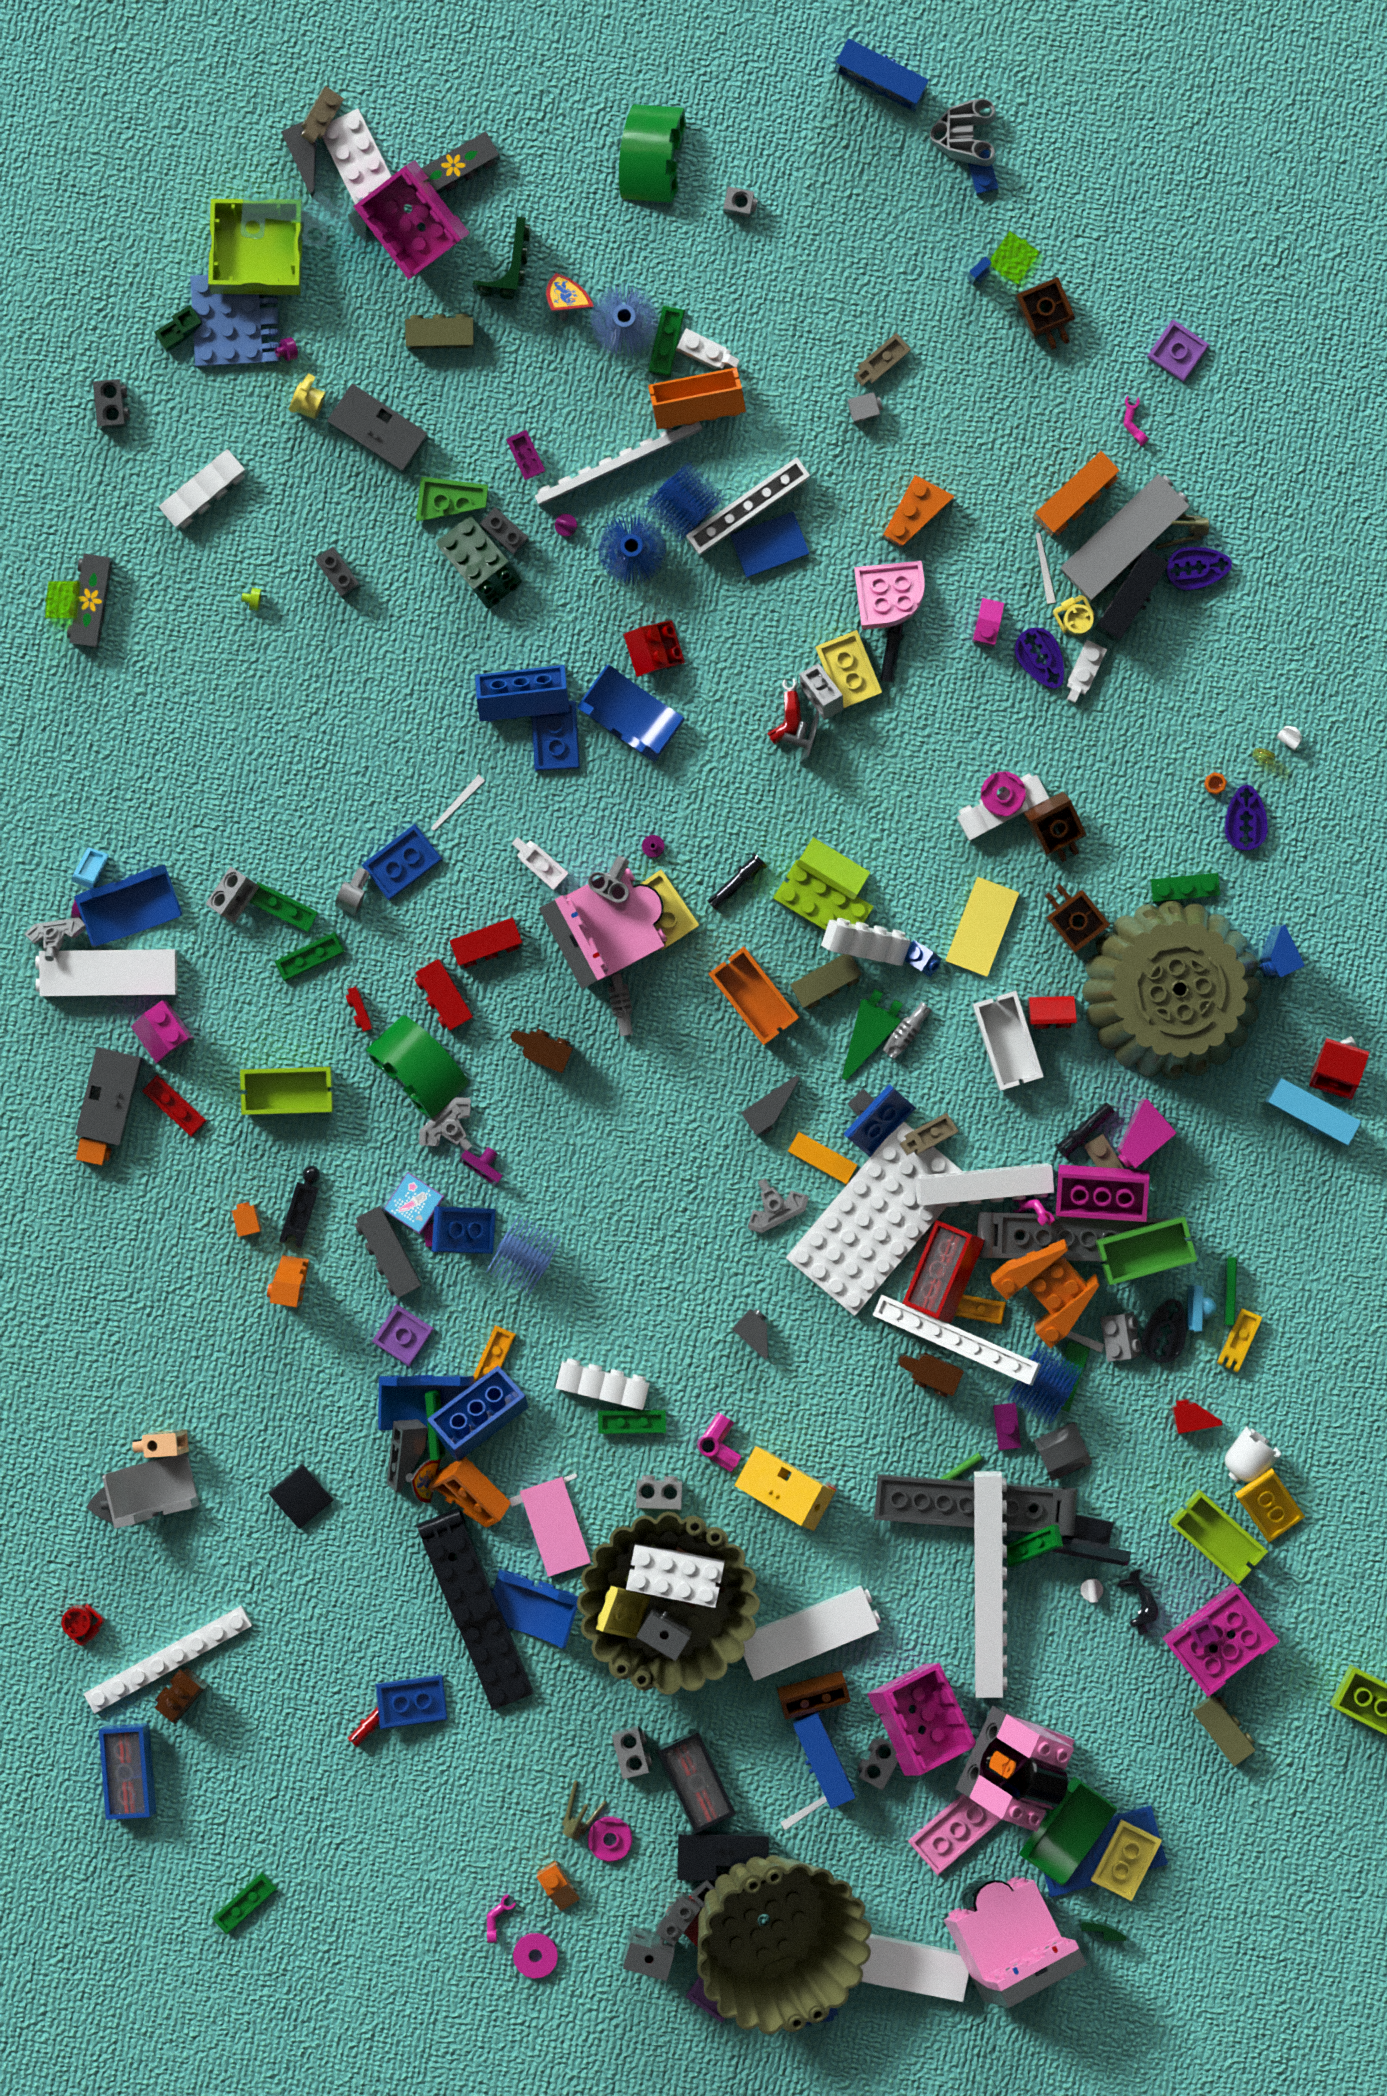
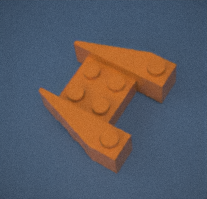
M1065 1239L1050 1244L1049 1247L1039 1251L1027 1253L1024 1257L1009 1260L990 1275L992 1285L1006 1300L1026 1286L1048 1310L1045 1315L1034 1323L1037 1335L1049 1348H1052L1068 1335L1100 1285L1096 1274L1085 1281L1063 1257V1254L1068 1251Z

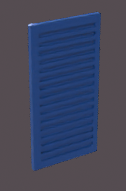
M1151 1805L1114 1815L1064 1885H1060L1044 1873L1049 1896L1054 1897L1096 1885V1883L1091 1881V1877L1121 1819L1160 1838ZM1162 1842L1148 1870L1168 1864Z

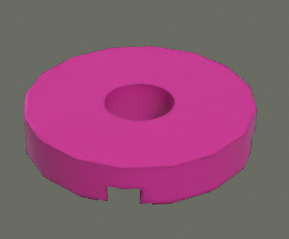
M1004 771L991 774L984 781L981 788V800L984 807L990 813L996 816H1009L1016 813L1022 807L1026 798V790L1023 782L1017 775ZM1004 787L1009 790L1010 796L1007 800H1000L997 797V790Z
M614 1816L602 1817L591 1826L588 1834V1846L598 1859L606 1862L618 1861L631 1849L633 1841L632 1831L621 1818ZM607 1833H613L616 1836L617 1840L613 1845H608L604 1842V1836Z
M528 1933L521 1937L515 1945L513 1952L514 1964L524 1976L534 1979L542 1978L551 1973L556 1966L558 1959L557 1947L554 1941L546 1934ZM536 1949L542 1953V1958L539 1961L530 1959L529 1953L532 1950Z

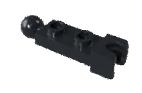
M311 1165L303 1170L304 1184L296 1183L279 1242L283 1243L287 1240L288 1235L293 1234L296 1236V1247L301 1248L319 1191V1188L313 1187V1183L319 1180L320 1171L317 1167Z

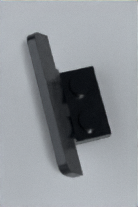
M1077 1514L1074 1535H1064V1538H1062L1063 1547L1052 1551L1121 1566H1127L1131 1556V1551L1110 1548L1109 1542L1113 1521Z

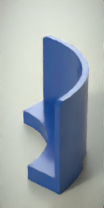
M609 664L604 667L576 707L593 721L608 729L611 734L621 741L628 743L637 752L654 763L685 720L682 715L654 698Z
M165 864L126 877L125 880L116 883L112 882L74 896L83 923L86 925L85 928L91 945L94 947L144 931L182 916V910Z
M432 1375L379 1376L378 1429L382 1431L392 1430L393 1421L418 1419L428 1429L425 1393L430 1390L439 1389L441 1393V1406L444 1407L474 1384V1376H433V1379Z
M499 1569L493 1591L508 1628L530 1634L565 1649L577 1611L579 1596L567 1590L556 1589V1586L539 1581V1584H535L533 1580L527 1579V1576Z

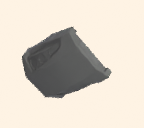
M1071 1422L1034 1439L1051 1482L1092 1464L1075 1422Z

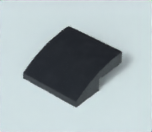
M303 1463L268 1492L299 1529L334 1501L333 1497Z

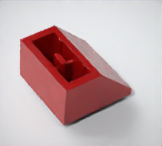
M672 620L642 626L623 634L636 677L656 673L685 663Z
M1074 996L1027 997L1028 1024H1033L1034 1029L1049 1028V1024H1056V1028H1071V1023H1077Z
M1326 1038L1312 1068L1309 1086L1352 1100L1360 1084L1369 1052Z

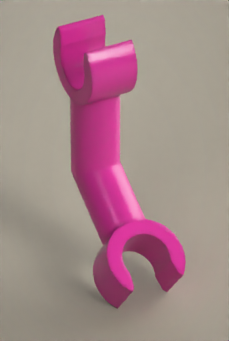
M1129 396L1125 398L1126 412L1123 425L1137 443L1143 446L1149 438L1133 423L1135 409L1139 406L1140 400L1138 397L1136 404L1132 406L1129 405Z
M1037 1199L1012 1200L1018 1201L1020 1204L1019 1209L1013 1210V1212L1024 1213L1027 1209H1034L1039 1216L1037 1220L1042 1226L1046 1222L1050 1226L1055 1220L1054 1216L1046 1211Z
M509 1894L504 1895L501 1903L487 1914V1943L497 1941L496 1918L505 1910L514 1908L516 1904L514 1902L511 1906L505 1905L504 1900Z

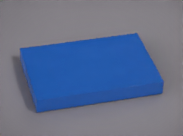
M794 511L730 535L746 578L810 554Z
M576 700L569 701L568 712L542 714L537 717L532 716L535 771L580 768Z
M414 824L364 862L362 866L369 872V876L390 901L443 859L416 824Z
M889 1084L844 1132V1135L871 1157L884 1140L909 1117L916 1107Z
M434 1206L432 1252L493 1254L496 1209Z
M441 1674L375 1684L380 1729L448 1720L443 1675Z

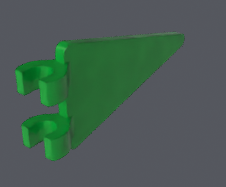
M874 989L869 1000H861L842 1074L844 1080H847L900 1023L901 1020L896 1015L903 1003L894 999L889 1011L877 1006L883 992Z

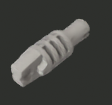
M621 973L612 974L610 976L612 987H608L612 1013L614 1017H617L620 1037L632 1035L633 1030L630 1018L632 1006L628 984H623Z
M920 1002V1005L912 1015L904 1018L891 1034L883 1051L889 1057L895 1059L919 1033L921 1023L932 1010Z

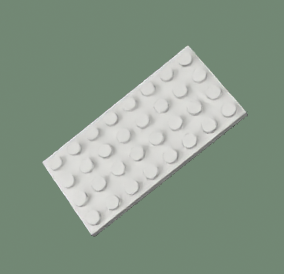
M905 1122L884 1140L785 1257L854 1316L947 1207L946 1203L937 1204V1208L924 1209V1205H919L916 1197L915 1176L963 1172L935 1147L917 1156L914 1152L906 1155L900 1143L906 1140L905 1135L914 1130Z

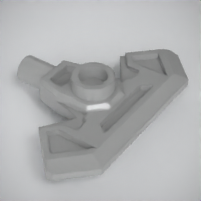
M80 918L37 923L27 930L24 935L33 944L44 938L45 960L53 961L55 952H58L64 943V936L76 938L86 929V925Z
M455 1097L420 1129L419 1144L423 1146H438L440 1136L443 1135L457 1145L459 1143L464 1150L470 1149L473 1145L465 1138L467 1134L458 1119L470 1117L471 1099Z
M766 1178L758 1181L762 1190L761 1198L765 1212L753 1210L748 1228L763 1233L804 1212L809 1197L791 1190L785 1201L774 1187L770 1188Z

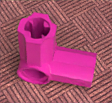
M717 1412L704 1434L698 1439L697 1449L701 1454L729 1472H732L738 1464L741 1455L724 1445L722 1441L734 1422ZM705 1440L713 1441V1449L709 1452H705L702 1449V1444Z

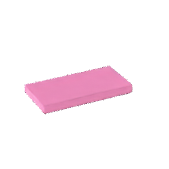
M563 1476L520 1490L548 1577L591 1563Z
M962 1793L912 1836L908 1842L931 1869L939 1875L1002 1819Z

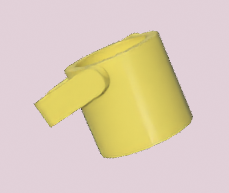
M308 373L305 379L299 383L288 409L290 412H298L316 419L325 400L326 392L312 387L315 380L313 375Z
M1083 595L1075 598L1071 597L1060 603L1061 606L1053 610V615L1062 632H1068L1073 636H1081L1088 632L1095 616L1090 604ZM1081 600H1083V602H1084L1085 605L1076 604V603H1078V602H1080ZM1064 610L1066 611V613L1063 617L1062 623L1058 616V613Z

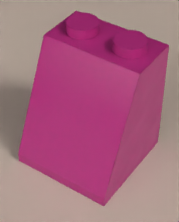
M162 1000L143 1013L131 1026L156 1064L193 1039V1036L169 1001Z
M1142 1098L1139 1101L1117 1149L1120 1153L1118 1159L1125 1167L1137 1168L1176 1134V1131L1147 1098Z

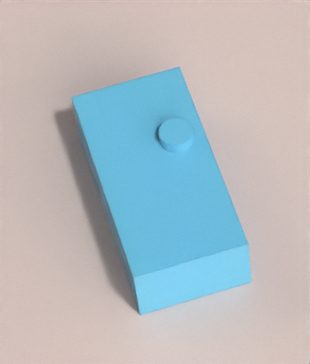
M1282 1078L1275 1079L1263 1101L1308 1126L1306 1130L1317 1136L1319 1133H1322L1342 1145H1349L1361 1123L1360 1120Z

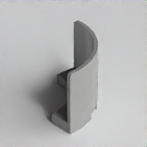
M186 1453L123 1468L102 1476L114 1529L152 1519L154 1516H158L160 1511H162V1515L200 1505L188 1454Z

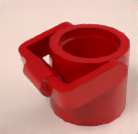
M87 1603L85 1606L75 1605L70 1607L64 1613L61 1625L64 1632L78 1645L84 1646L98 1634L99 1628L104 1624L105 1619ZM92 1614H94L99 1619L97 1623L93 1626ZM85 1634V1637L82 1639V1641L77 1638Z

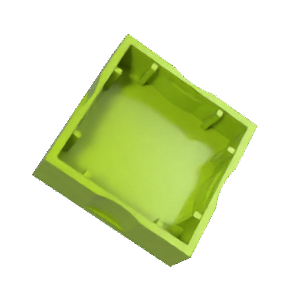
M211 199L210 232L212 243L209 253L208 270L210 294L301 295L303 206L301 199H268L264 201Z

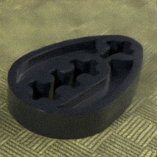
M1173 1298L1167 1299L1152 1313L1141 1335L1142 1350L1147 1357L1155 1362H1171L1181 1354L1184 1348L1186 1317L1180 1301ZM1172 1302H1174L1178 1312H1173L1170 1320H1168L1169 1310L1166 1307L1167 1305L1171 1306ZM1166 1324H1169V1329L1172 1332L1171 1334H1166L1165 1337L1169 1341L1168 1345L1164 1344L1162 1347L1165 1355H1160L1159 1358H1156L1153 1350L1154 1348L1158 1349L1160 1345L1156 1340L1163 1336L1160 1327H1165Z

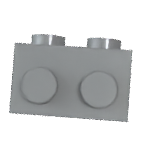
M1134 1312L1100 1317L1107 1362L1133 1359L1141 1356L1142 1345L1138 1339V1321Z

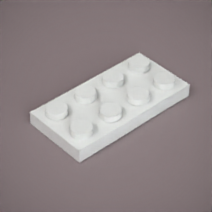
M358 108L331 121L322 138L354 204H357L388 180L391 174Z

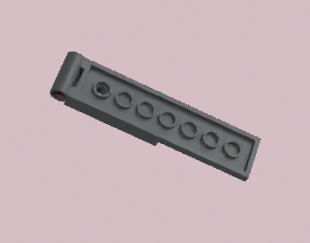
M978 1212L977 1237L985 1240L978 1257L1018 1259L1026 1256L1027 1253L1039 1251L1049 1247L1050 1244L1065 1239L1068 1251L1063 1254V1257L1066 1260L1106 1262L1100 1260L1095 1240L1170 1219L1147 1218L1146 1222L1064 1217L1052 1214L1055 1218L1054 1222L1050 1226L1047 1222L1042 1226L1037 1220L1039 1217L1037 1213ZM1019 1231L1024 1234L1021 1240L1016 1238V1233Z
M877 1474L874 1520L974 1528V1480L964 1481ZM1007 1483V1491L1002 1492V1500L1007 1502V1514H1002V1522L1007 1523V1530L1037 1532L1054 1524L1059 1526L1061 1535H1074L1078 1489ZM1031 1505H1036L1037 1509L1036 1511L1031 1512L1029 1510V1507Z

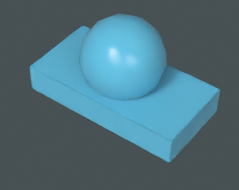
M88 847L72 876V882L93 889L100 879V874L108 861L109 854Z
M1188 1285L1187 1329L1202 1331V1319H1210L1214 1316L1217 1310L1216 1303L1209 1297H1203V1286Z

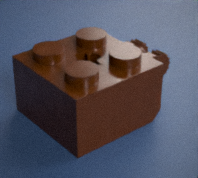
M1058 277L1016 294L1015 301L1032 340L1045 335L1051 350L1056 348V341L1051 332L1058 329L1062 342L1064 344L1070 343L1064 326L1073 323L1075 316ZM1042 304H1046L1045 307L1049 305L1050 309L1048 313H1044L1040 310Z
M1063 791L1023 812L1040 850L1046 857L1057 852L1059 859L1062 862L1066 861V854L1063 848L1068 845L1072 854H1079L1075 842L1087 835L1072 801Z
M1059 884L1056 886L1057 891L1066 902L1060 906L1054 896L1047 893L1045 897L1055 910L1045 919L1070 951L1075 953L1110 926V924L1083 890L1070 897L1062 885ZM1075 915L1076 918L1080 916L1083 919L1080 922L1082 925L1080 928H1078V925L1074 927L1072 924Z
M537 1028L536 1032L531 1031L530 1034L520 1032V1030L512 1032L511 1040L524 1047L522 1052L525 1058L564 1073L574 1049L570 1047L571 1042L558 1037L557 1041L549 1038L550 1033Z
M925 1352L919 1354L917 1359L905 1354L898 1358L899 1366L911 1372L910 1376L913 1378L912 1382L925 1389L929 1385L934 1388V1393L947 1398L948 1394L954 1395L964 1373L962 1368Z
M188 1667L184 1672L180 1669L169 1682L172 1684L171 1688L165 1687L155 1699L158 1703L154 1708L174 1724L179 1721L208 1685Z

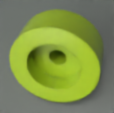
M252 587L251 594L242 593L241 602L249 603V610L259 611L262 589Z

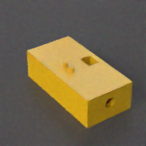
M755 1446L734 1485L800 1526L813 1531L835 1493V1490L773 1453Z

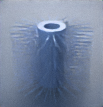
M624 282V304L621 286L620 297L617 286L615 287L616 295H614V290L611 288L612 293L604 296L606 302L602 299L597 302L601 303L598 306L599 308L595 310L597 311L595 313L598 319L597 317L590 319L594 320L590 321L593 322L590 324L594 325L591 327L597 329L595 330L597 331L595 332L596 334L600 333L604 338L608 337L604 345L611 347L607 348L611 349V353H613L612 351L615 348L616 355L619 344L621 354L623 337L625 350L626 337L629 358L628 343L633 357V348L634 350H641L640 348L645 346L643 344L644 339L648 343L649 339L646 335L648 333L652 334L653 332L651 331L657 329L654 327H657L658 325L656 324L658 323H653L651 318L658 319L655 318L658 316H653V314H656L652 312L655 311L653 310L655 308L652 307L651 309L650 305L646 307L645 303L643 305L640 303L645 298L641 295H636L641 294V292L636 293V290L635 294H633V285L628 299V284L625 304ZM621 319H627V320H629V321H628V322H621L620 320H621Z
M519 1214L508 1233L506 1232L500 1242L496 1255L487 1271L498 1254H500V1257L492 1272L502 1256H504L505 1258L498 1268L496 1275L506 1259L509 1260L500 1277L505 1272L510 1261L513 1262L504 1280L514 1264H517L507 1284L510 1282L518 1266H521L511 1287L523 1268L525 1270L516 1288L527 1270L529 1273L522 1283L520 1290L531 1273H533L524 1293L535 1275H537L530 1288L529 1295L547 1269L560 1239L549 1256L547 1254L557 1235L545 1254L543 1251L550 1241L552 1234L543 1249L539 1251L548 1234L547 1231L538 1248L535 1249L544 1232L543 1229L532 1247L531 1244L540 1229L539 1226L530 1243L527 1244L536 1226L535 1224L525 1242H523L522 1240L528 1232L532 1221L522 1238L518 1239L528 1219L517 1237H514L523 1220L522 1218L511 1235L510 1232L514 1228L520 1216Z

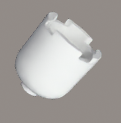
M1246 1426L1227 1451L1224 1461L1230 1471L1228 1475L1234 1481L1239 1483L1242 1480L1245 1483H1250L1270 1469L1282 1453L1277 1447L1274 1450L1267 1445L1268 1439L1256 1430H1250Z

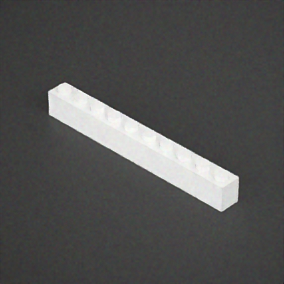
M974 1471L976 1698H1003V1690H1007V1677H1003V1668H1007V1655H1003V1646H1007V1633H1003V1624H1007V1611H1003V1602H1007V1589H1003V1580H1007V1567H1002V1558H1007V1545H1002V1536H1007V1523L1002 1522V1514H1007V1502L1002 1500V1492L1007 1491L1006 1478H1002L1001 1471Z

